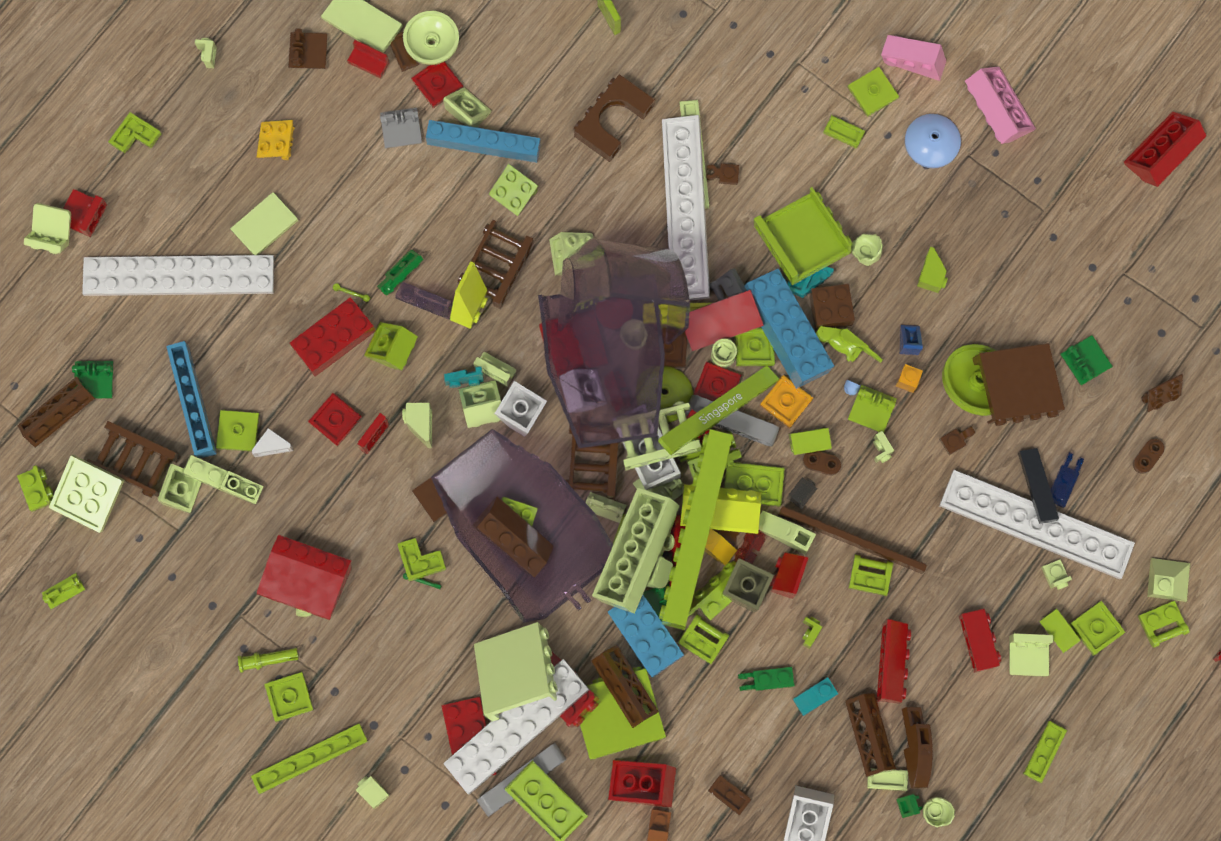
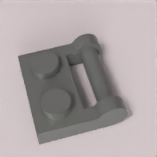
M735 268L730 269L716 281L709 284L711 291H714L718 301L725 299L720 288L721 285L728 297L747 291Z

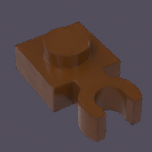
M721 163L720 169L714 165H707V170L714 172L713 175H706L707 180L712 181L719 178V184L738 185L739 165Z

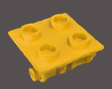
M293 120L261 122L256 158L281 157L282 160H289V157H291L290 147L293 145L290 141H293V131L295 130Z

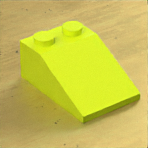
M471 261L455 291L450 316L451 321L470 329L473 323L478 322L481 316L479 311L481 308L484 309L488 302L486 297L487 288L475 264Z

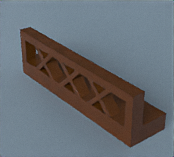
M76 376L17 426L22 436L36 448L90 403L94 396Z
M618 645L602 652L591 660L632 728L659 712ZM614 652L618 662L612 659L610 653ZM622 670L626 671L628 679L622 675ZM632 687L637 689L639 692L638 696L634 694ZM643 704L647 705V707L650 710V713L647 714L645 712V710L643 709Z
M875 693L862 694L846 700L845 703L866 777L896 770ZM859 701L861 707L859 713L855 712L853 703ZM861 720L866 725L864 732L860 731L859 728ZM866 739L871 743L870 751L865 749ZM871 759L876 761L878 769L871 771Z

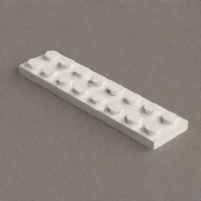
M564 659L554 667L555 674H553V677L558 687V692H556L557 700L554 701L551 697H546L502 712L499 715V720L490 722L443 763L467 794H471L589 691V688Z

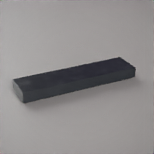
M1038 448L1019 451L1018 456L1039 524L1058 521L1059 516Z

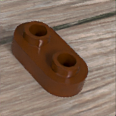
M1151 439L1146 442L1133 460L1134 470L1140 474L1149 472L1164 453V444L1158 439ZM1153 445H1156L1158 447L1157 451H1154L1152 449ZM1145 460L1147 462V466H1143L1141 464V461Z
M816 451L805 453L803 457V464L807 469L825 475L833 476L841 468L840 460L830 454ZM814 456L816 462H811L810 457ZM833 462L835 464V467L830 468L828 466V463Z

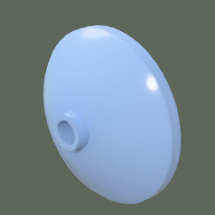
M926 114L916 118L909 125L905 134V147L909 156L917 164L927 168H940L949 164L957 156L961 146V137L956 125L950 119L938 114ZM935 134L938 136V138L933 139L932 135Z

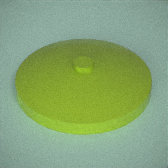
M970 344L956 349L946 360L942 370L943 386L950 399L961 409L975 415L989 416L991 412L980 366L974 365L972 358L979 353L997 350L985 345Z

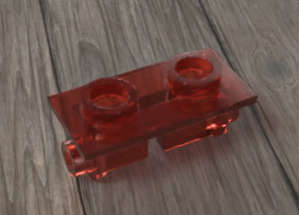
M758 530V534L746 533L744 542L735 552V559L733 561L737 562L739 558L753 564L757 554L753 553L752 550L760 551L766 540V535L761 533L760 530Z

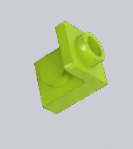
M805 617L803 623L811 627L812 630L807 629L802 637L805 640L803 646L810 649L822 626L819 625L821 622L817 619Z

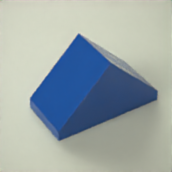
M901 325L899 354L919 355L923 348L920 326Z

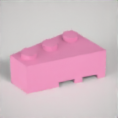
M891 35L887 36L881 54L884 63L889 66L902 68L938 81L941 80L946 64V58L940 44Z

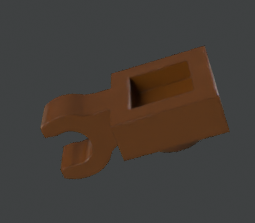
M972 426L962 433L955 429L939 440L950 456L966 446L964 440L972 437L976 432Z

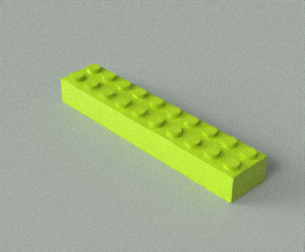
M710 429L709 435L705 434L701 449H705V452L700 453L697 467L700 468V472H695L692 486L696 488L695 491L691 490L687 505H690L691 508L690 510L686 509L683 520L686 528H681L678 543H682L681 548H676L673 561L677 562L676 567H671L669 581H672L671 587H666L664 600H667L666 606L662 605L659 619H662V625L685 630L733 438L731 434Z

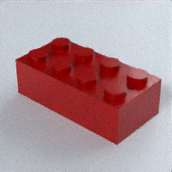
M350 297L289 343L314 377H316L375 332V328Z

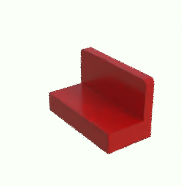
M354 40V49L347 62L381 79L389 64L388 56Z

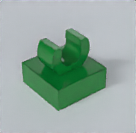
M912 794L896 799L902 818L920 813L923 807H918L916 800L919 799V796Z

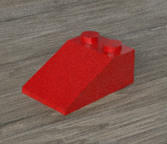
M613 760L608 800L672 808L676 768L667 764Z

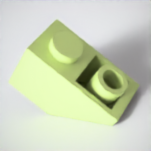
M372 776L364 777L357 784L359 787L356 791L373 809H376L390 796Z

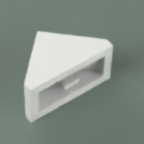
M268 428L252 449V454L254 457L293 451V447Z

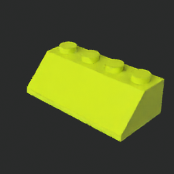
M684 484L680 526H686V524H683L686 509L690 510L691 508L690 505H687L691 490L695 491L696 488L692 484ZM720 488L710 529L758 534L761 492Z

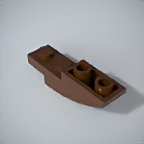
M921 707L902 708V715L909 748L903 750L910 787L928 788L933 760L930 724H924Z

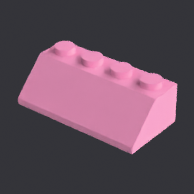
M1000 67L981 68L965 80L968 91L974 96L978 108L984 113L986 122L992 127L996 139L1001 144L1010 143L1036 129Z

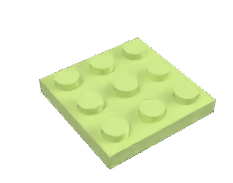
M71 455L49 508L101 533L125 480L75 455Z

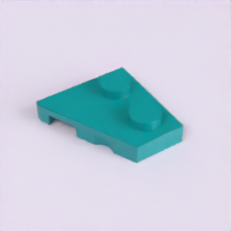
M825 267L794 285L789 281L788 286L794 295L804 298L810 293L811 289L816 288L833 275L834 269Z
M475 367L476 371L471 372L461 370L444 374L446 386L449 385L450 388L460 387L461 384H468L469 386L480 385V382H484L482 367Z

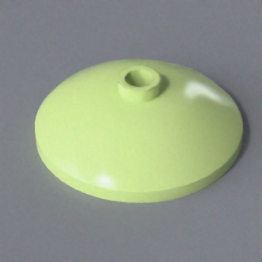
M425 11L415 15L407 23L403 33V42L407 53L414 60L422 64L435 65L448 60L455 53L459 43V32L454 21L446 14L438 11ZM433 40L435 44L431 45L429 42Z

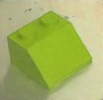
M380 322L364 356L387 367L402 370L407 363V359L415 346L418 336L403 326Z

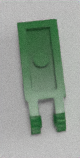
M792 667L738 674V679L741 680L747 678L754 679V685H742L739 687L740 691H763L794 687Z

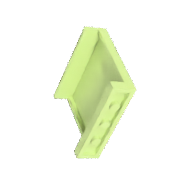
M538 622L474 644L483 713L492 722L499 720V713L546 697H551L554 701L557 700L556 692H558V687L553 677L555 669L551 663L552 651L547 640L549 639V633Z

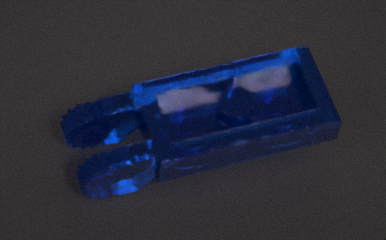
M1070 452L1067 454L1063 465L1060 466L1050 489L1055 505L1065 508L1080 474L1079 470L1084 462V459L1080 457L1076 462L1074 470L1068 468L1073 458V454Z

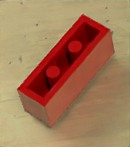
M985 609L961 614L959 619L974 673L999 667L1001 655L995 649L996 637L994 632L990 631L989 624H991L989 613H986Z

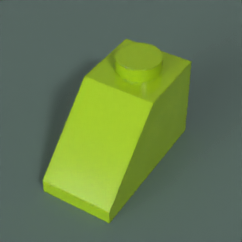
M930 247L927 252L917 287L939 293L941 288H945L948 278L945 277L947 271L933 247Z

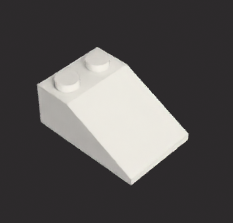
M795 786L784 841H825L834 804V794Z

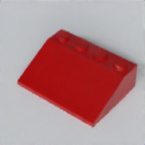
M278 535L264 569L257 595L330 620L351 572V560Z

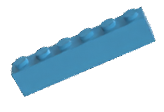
M429 120L426 133L427 145L535 163L538 162L541 146L540 138L433 120Z
M185 341L168 345L166 347L194 455L199 459L215 455L217 451L189 345Z

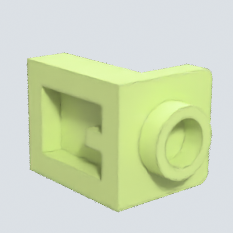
M209 38L195 39L196 47L202 50L201 60L206 68H214L217 50L214 41Z
M881 431L875 435V441H873L876 449L882 451L880 455L875 457L874 461L876 463L879 461L884 463L891 459V454L894 452L885 434Z
M1061 559L1041 567L1051 589L1057 587L1059 590L1069 586L1067 582L1072 580L1071 576L1068 577Z

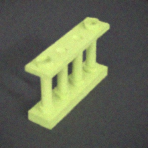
M677 402L670 408L629 419L625 416L616 419L617 422H613L615 430L621 429L627 450V459L623 460L625 470L701 451L699 440L691 441L672 455L665 449L657 451L654 448L647 421L659 419L662 434L665 435L670 431L666 416L677 414L680 424L687 420L685 411L690 410L689 403ZM640 424L647 449L645 451L646 454L639 456L635 453L628 426Z

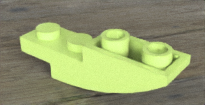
M190 455L182 472L199 480V482L253 504H256L263 489V486L192 455Z

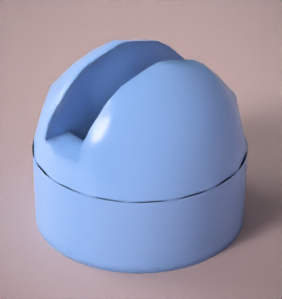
M846 380L844 391L849 395H855L861 386Z

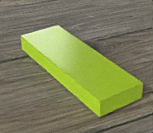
M1048 721L1023 772L1024 775L1039 783L1043 782L1067 732L1066 729Z

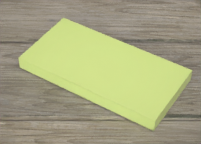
M332 0L321 15L324 21L355 40L382 53L386 51L403 27L400 22L363 0Z

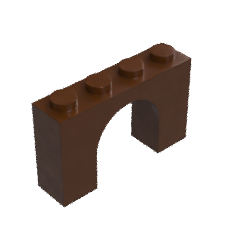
M620 74L609 81L608 89L598 95L596 104L587 109L585 118L582 121L579 120L573 128L575 138L608 162H611L621 149V142L602 128L599 122L601 114L612 106H622L644 120L655 105V99Z

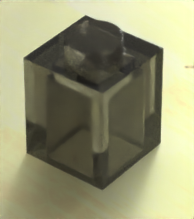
M802 477L789 493L787 499L800 509H803L818 488L815 487L816 484L811 479H804Z

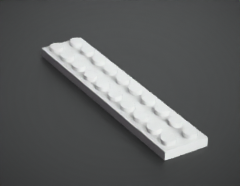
M699 115L662 119L671 300L678 302L710 298L700 117Z
M274 256L84 257L82 294L84 296L274 294Z
M956 470L952 471L939 505L942 508L1117 579H1122L1135 544L1060 512H1057L1059 516L1058 521L1039 524L1032 501Z

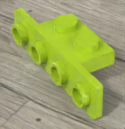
M735 561L726 564L720 573L710 578L703 588L698 589L694 593L688 617L700 608L707 619L711 621L732 602L722 593L736 565Z

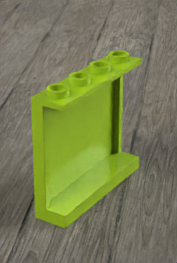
M813 187L810 188V193L769 216L763 219L760 215L753 218L754 228L792 285L851 254V239L848 235L845 236L843 234L841 224L833 219L831 209L828 206L825 207L821 194L818 191L815 192Z
M641 666L633 668L634 673L657 708L647 670L641 669ZM602 678L592 680L593 684L587 685L599 698L597 701L599 705L591 713L587 712L583 716L585 720L580 725L590 760L666 738L659 712L632 728ZM632 687V691L638 696L639 692L636 688ZM643 704V709L645 710V712L647 714L650 713V710L647 707V705Z

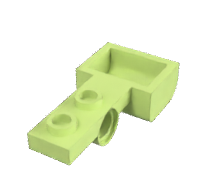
M675 518L646 587L663 588L668 583L673 564L662 558L664 551H670L674 547L675 540L670 533Z

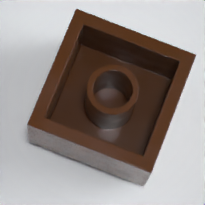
M849 284L811 289L809 297L815 331L821 326L840 328L853 325L855 317Z

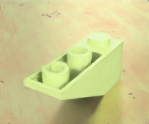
M763 510L760 514L759 531L804 555L807 553L816 534Z

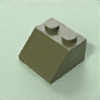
M738 558L722 594L737 605L755 613L759 610L774 575Z

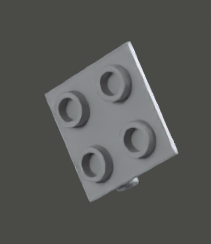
M417 108L380 113L385 148L422 143Z

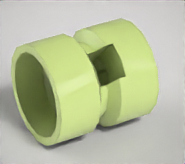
M729 339L716 341L711 352L712 363L722 368L730 367L734 363L737 354L735 344Z

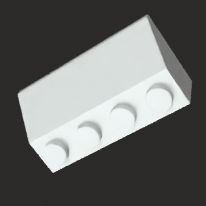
M645 405L621 417L627 416L629 419L651 413L648 405ZM647 421L654 448L657 451L664 449L658 442L662 434L656 421ZM640 424L628 426L635 453L638 456L646 454L645 451L647 449ZM617 429V432H618V434H619V436H620V438H621V440H622V443H623V445H624V447H625V443H624V439H623V435H622L621 429ZM673 458L635 468L645 490L663 486L681 476Z

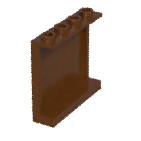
M1049 343L984 352L972 358L974 365L980 366L992 417L991 420L987 421L988 424L995 423L996 426L1007 424V421L1020 423L1027 418H1030V421H1034L1046 415L1048 418L1059 416V412L1065 410Z

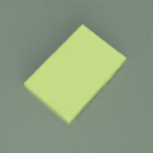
M272 192L230 229L253 255H259L292 227L298 219Z

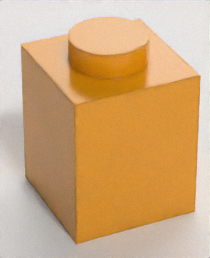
M905 364L900 372L896 387L914 393L923 371Z

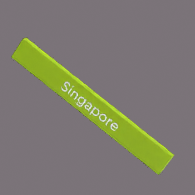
M765 366L660 437L658 442L670 455L674 454L775 385L779 378L768 366Z

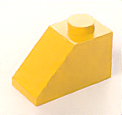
M710 529L704 552L725 566L737 550L720 534Z

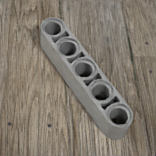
M692 395L689 401L690 410L685 411V414L688 415L691 410L697 413L713 401ZM735 411L715 425L721 429L731 431L734 434L771 447L779 431V427L739 411Z
M554 743L532 760L548 774L567 758L556 743ZM532 760L477 800L488 817L514 799L504 788Z

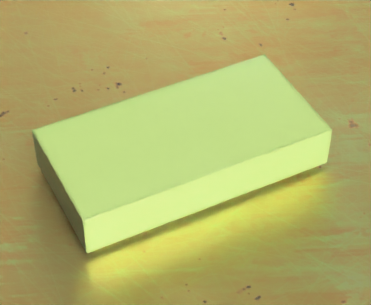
M907 770L882 772L867 777V788L907 791Z

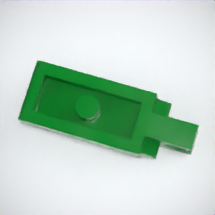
M414 250L407 252L385 274L386 278L377 286L379 290L386 296L393 292L394 288L403 282L412 270L420 265L424 260L423 257Z

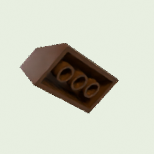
M498 496L492 500L472 524V527L528 576L534 578L545 566L554 548L547 539Z

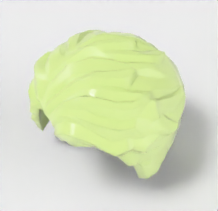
M862 234L853 241L851 253L860 263L866 266L872 265L881 258L882 240L876 234Z

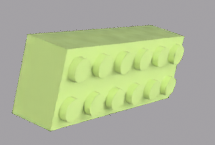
M637 488L592 596L602 603L635 614L680 505L671 498Z

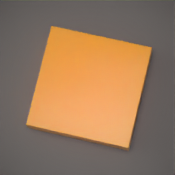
M783 375L761 402L760 406L791 428L813 400V397L800 387L796 389L793 382Z

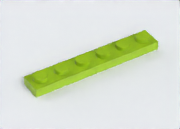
M357 724L252 775L251 778L258 793L262 794L367 743L368 740L361 725Z

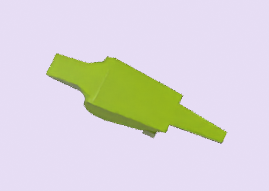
M821 326L816 332L820 342H828L835 350L845 354L848 362H854L862 350L880 363L883 361L866 343L848 329Z

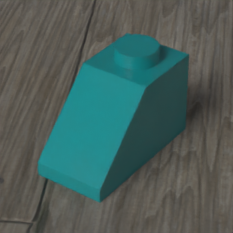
M827 677L794 698L793 701L804 716L838 695V692Z

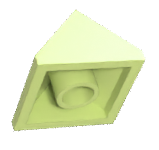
M465 87L443 99L445 109L465 126L477 128L491 113V110Z
M170 464L158 501L165 506L191 513L201 482L183 474L184 468Z

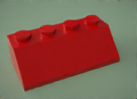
M1172 111L1124 161V164L1142 181L1158 187L1207 135L1200 120Z
M889 619L882 623L876 697L878 702L900 704L902 699H906L907 689L904 688V680H907L908 668H905V661L909 660L910 650L907 648V641H910L911 629H908L907 623Z

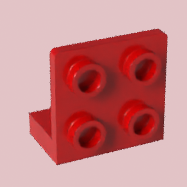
M73 189L63 209L71 212L70 229L91 238L107 207V203L102 197L96 195L93 198Z
M589 689L585 695L560 715V717L566 722L568 727H579L585 720L583 716L587 712L591 713L599 705L597 703L599 698Z

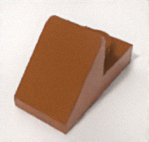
M651 810L647 841H667L671 812Z

